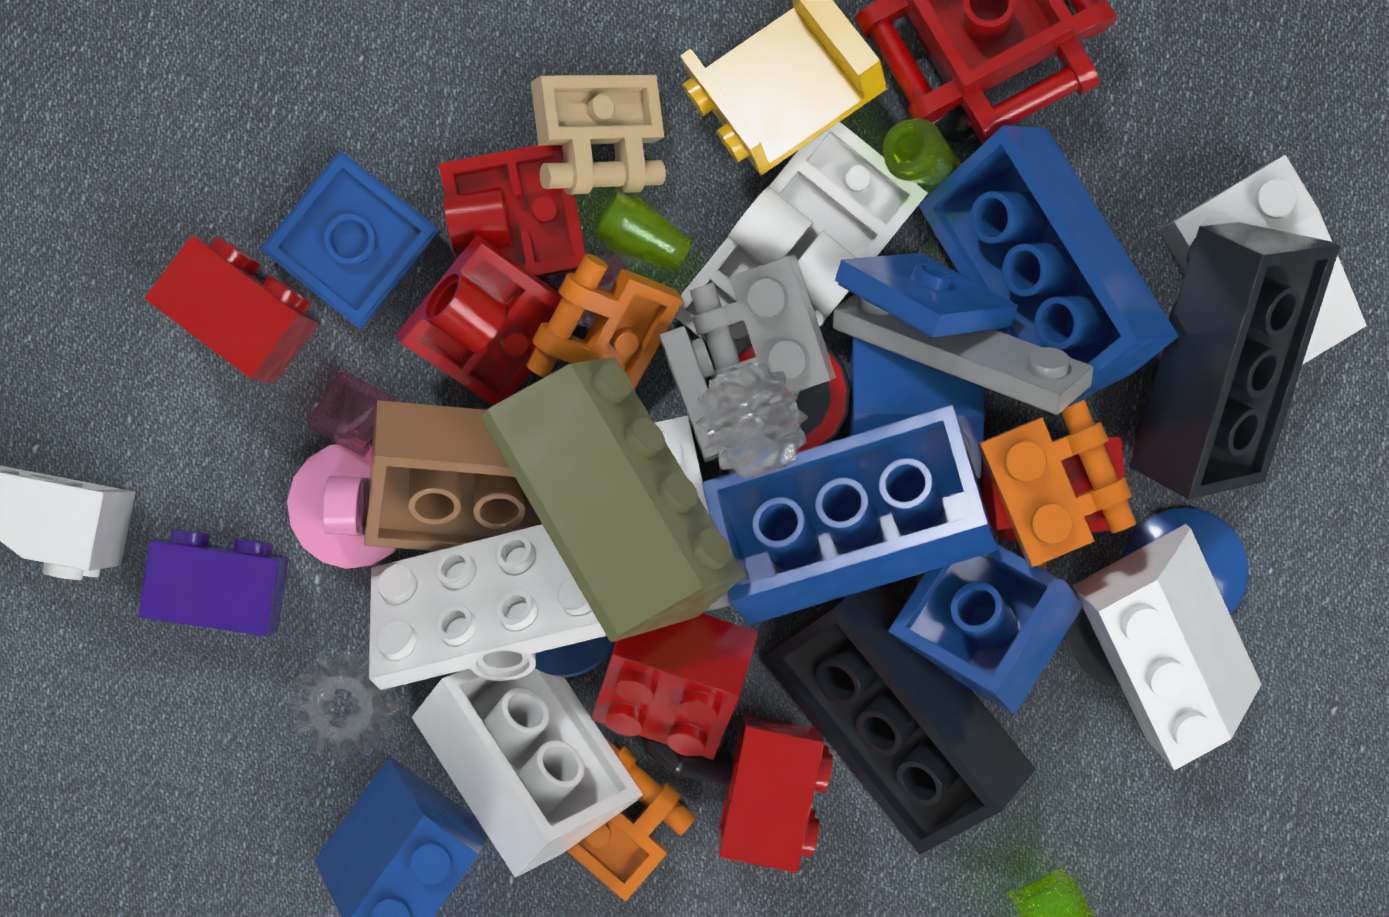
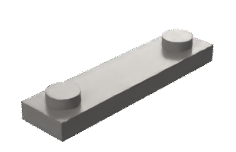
M855 294L834 309L833 328L837 329V331L1055 415L1062 412L1091 387L1094 366L1070 358L1059 349L1040 347L997 330L931 338Z

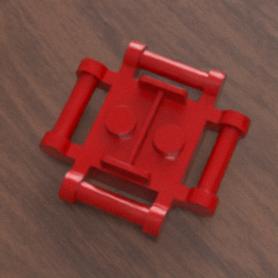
M877 0L862 9L855 16L854 21L864 38L871 37L902 88L911 104L907 111L917 128L934 123L949 110L962 105L968 115L975 135L984 144L1003 125L1011 126L1074 91L1082 95L1099 86L1097 71L1079 41L1084 38H1092L1104 32L1117 21L1118 16L1107 0H1069L1077 12L1073 16L1063 0ZM905 15L909 16L915 26V34L941 79L946 83L934 90L929 86L893 25L896 20ZM1054 54L1058 56L1063 69L994 106L990 105L983 92Z

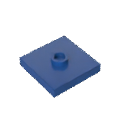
M339 150L260 250L356 327L364 330L442 231Z
M922 253L842 259L835 277V281L838 282L839 286L931 338L1006 328L1011 326L1018 307L1015 303Z

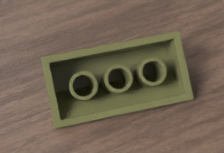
M615 357L570 363L488 408L480 416L610 642L698 617L746 576L734 557L729 542L719 532L698 497L697 489L684 474L666 444L662 431L651 419L633 389L629 376L621 369Z

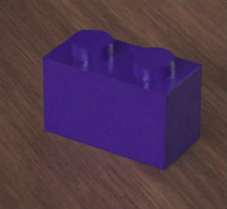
M171 529L170 539L150 540L139 618L260 636H269L278 632L289 557L272 555L273 543L235 538L233 549L210 546V534L182 529Z

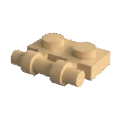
M657 75L540 76L531 82L538 146L562 145L564 158L562 163L542 164L540 168V182L544 189L563 188L566 194L571 195L589 194L593 187H615L619 193L641 192L644 186L662 185L666 177L664 163L661 160L645 161L643 143H654L664 138ZM591 144H614L615 160L593 162Z

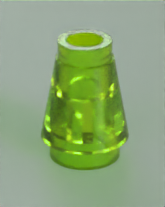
M916 118L901 121L889 130L884 139L883 154L885 164L890 173L898 179L937 188L961 165L959 158L954 154L937 126L926 119Z
M616 191L608 203L593 236L606 242L604 247L606 250L662 268L665 267L673 272H676L681 266L693 241L692 238L683 234L679 228L636 193L628 197L619 191Z

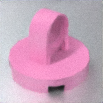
M360 442L329 445L310 456L293 477L287 500L290 526L302 547L323 563L345 569L371 566L382 561L397 550V548L364 546L371 445Z

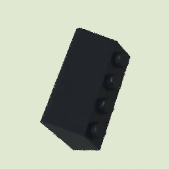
M1241 222L1199 226L1196 238L1191 243L1187 253L1188 266L1179 297L1169 315V321L1179 337L1163 349L1161 359L1153 370L1151 379L1153 386L1144 417L1139 422L1135 431L1134 438L1136 444L1129 465L1130 468L1188 500L1265 482L1340 245L1328 240Z
M885 584L829 601L760 659L920 855L1001 812L1036 768L970 688L955 680L888 632L904 606Z

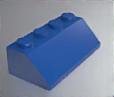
M1003 125L918 205L959 274L1018 305L1011 326L994 330L1040 347L1059 349L1070 358L1094 366L1091 387L1071 404L1133 374L1179 337L1047 127ZM1042 410L1044 415L1053 414L1045 410Z
M953 405L702 482L709 515L719 532L729 542L734 557L746 575L727 592L731 604L748 625L999 550Z

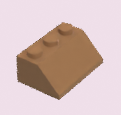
M377 400L364 546L439 551L542 524L480 417L486 410Z

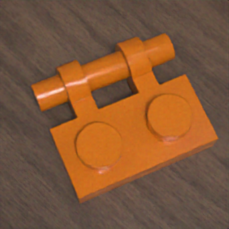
M585 254L576 272L568 273L558 291L562 299L549 323L543 322L540 324L532 340L536 348L527 363V367L533 373L547 377L552 373L559 359L569 363L615 357L621 369L629 376L632 387L635 390L661 343L660 334L667 332L684 300L676 289L625 269H621L611 290L602 288L598 284L608 265L594 255ZM586 309L597 313V316L583 340L572 336V333Z
M1085 399L1067 406L1061 412L1070 433L1052 441L1045 422L1041 417L977 444L1026 562L1032 568L1095 542L1084 516L1102 510L1112 533L1125 530L1137 524L1127 499L1132 497V493L1125 477L1118 479L1103 444L1109 441L1102 422L1094 423ZM1079 454L1093 489L1075 496L1061 460Z
M606 739L643 794L638 800L645 805V808L635 820L624 811L620 812L568 849L567 852L626 902L667 855L668 849L650 835L653 830L663 821L681 836L695 821L696 816L679 802L682 795L668 783L661 786L636 765L635 762L638 760V757L627 747L622 746L618 749Z

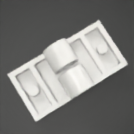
M839 122L799 149L770 186L757 197L734 226L727 239L680 295L684 301L674 318L698 338H702L703 342L707 344L704 334L697 335L692 317L696 316L697 312L690 290L714 283L721 306L723 307L737 302L730 276L786 256L795 255L820 327L848 293V290L839 286L838 282L835 281L840 261L842 259L877 257L928 193ZM744 321L729 325L737 353H740L751 343Z
M543 524L371 568L369 679L380 690L466 669H471L476 675L489 680H514L524 677L534 670L537 652L607 636Z

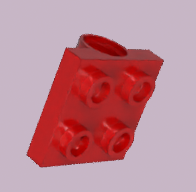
M535 145L438 163L445 196L443 200L446 222L456 259L473 238L479 235L536 277L577 270L586 251L575 194L568 195L564 192L563 188L544 189L540 182V168L543 163L563 162L562 145Z
M476 235L397 332L401 344L492 405H496L512 396L531 374L532 371L528 369L527 363L536 348L532 340L540 324L543 322L549 323L562 296L482 237Z

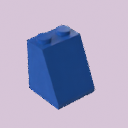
M389 756L314 861L341 917H434L479 855L488 839V835L476 817Z

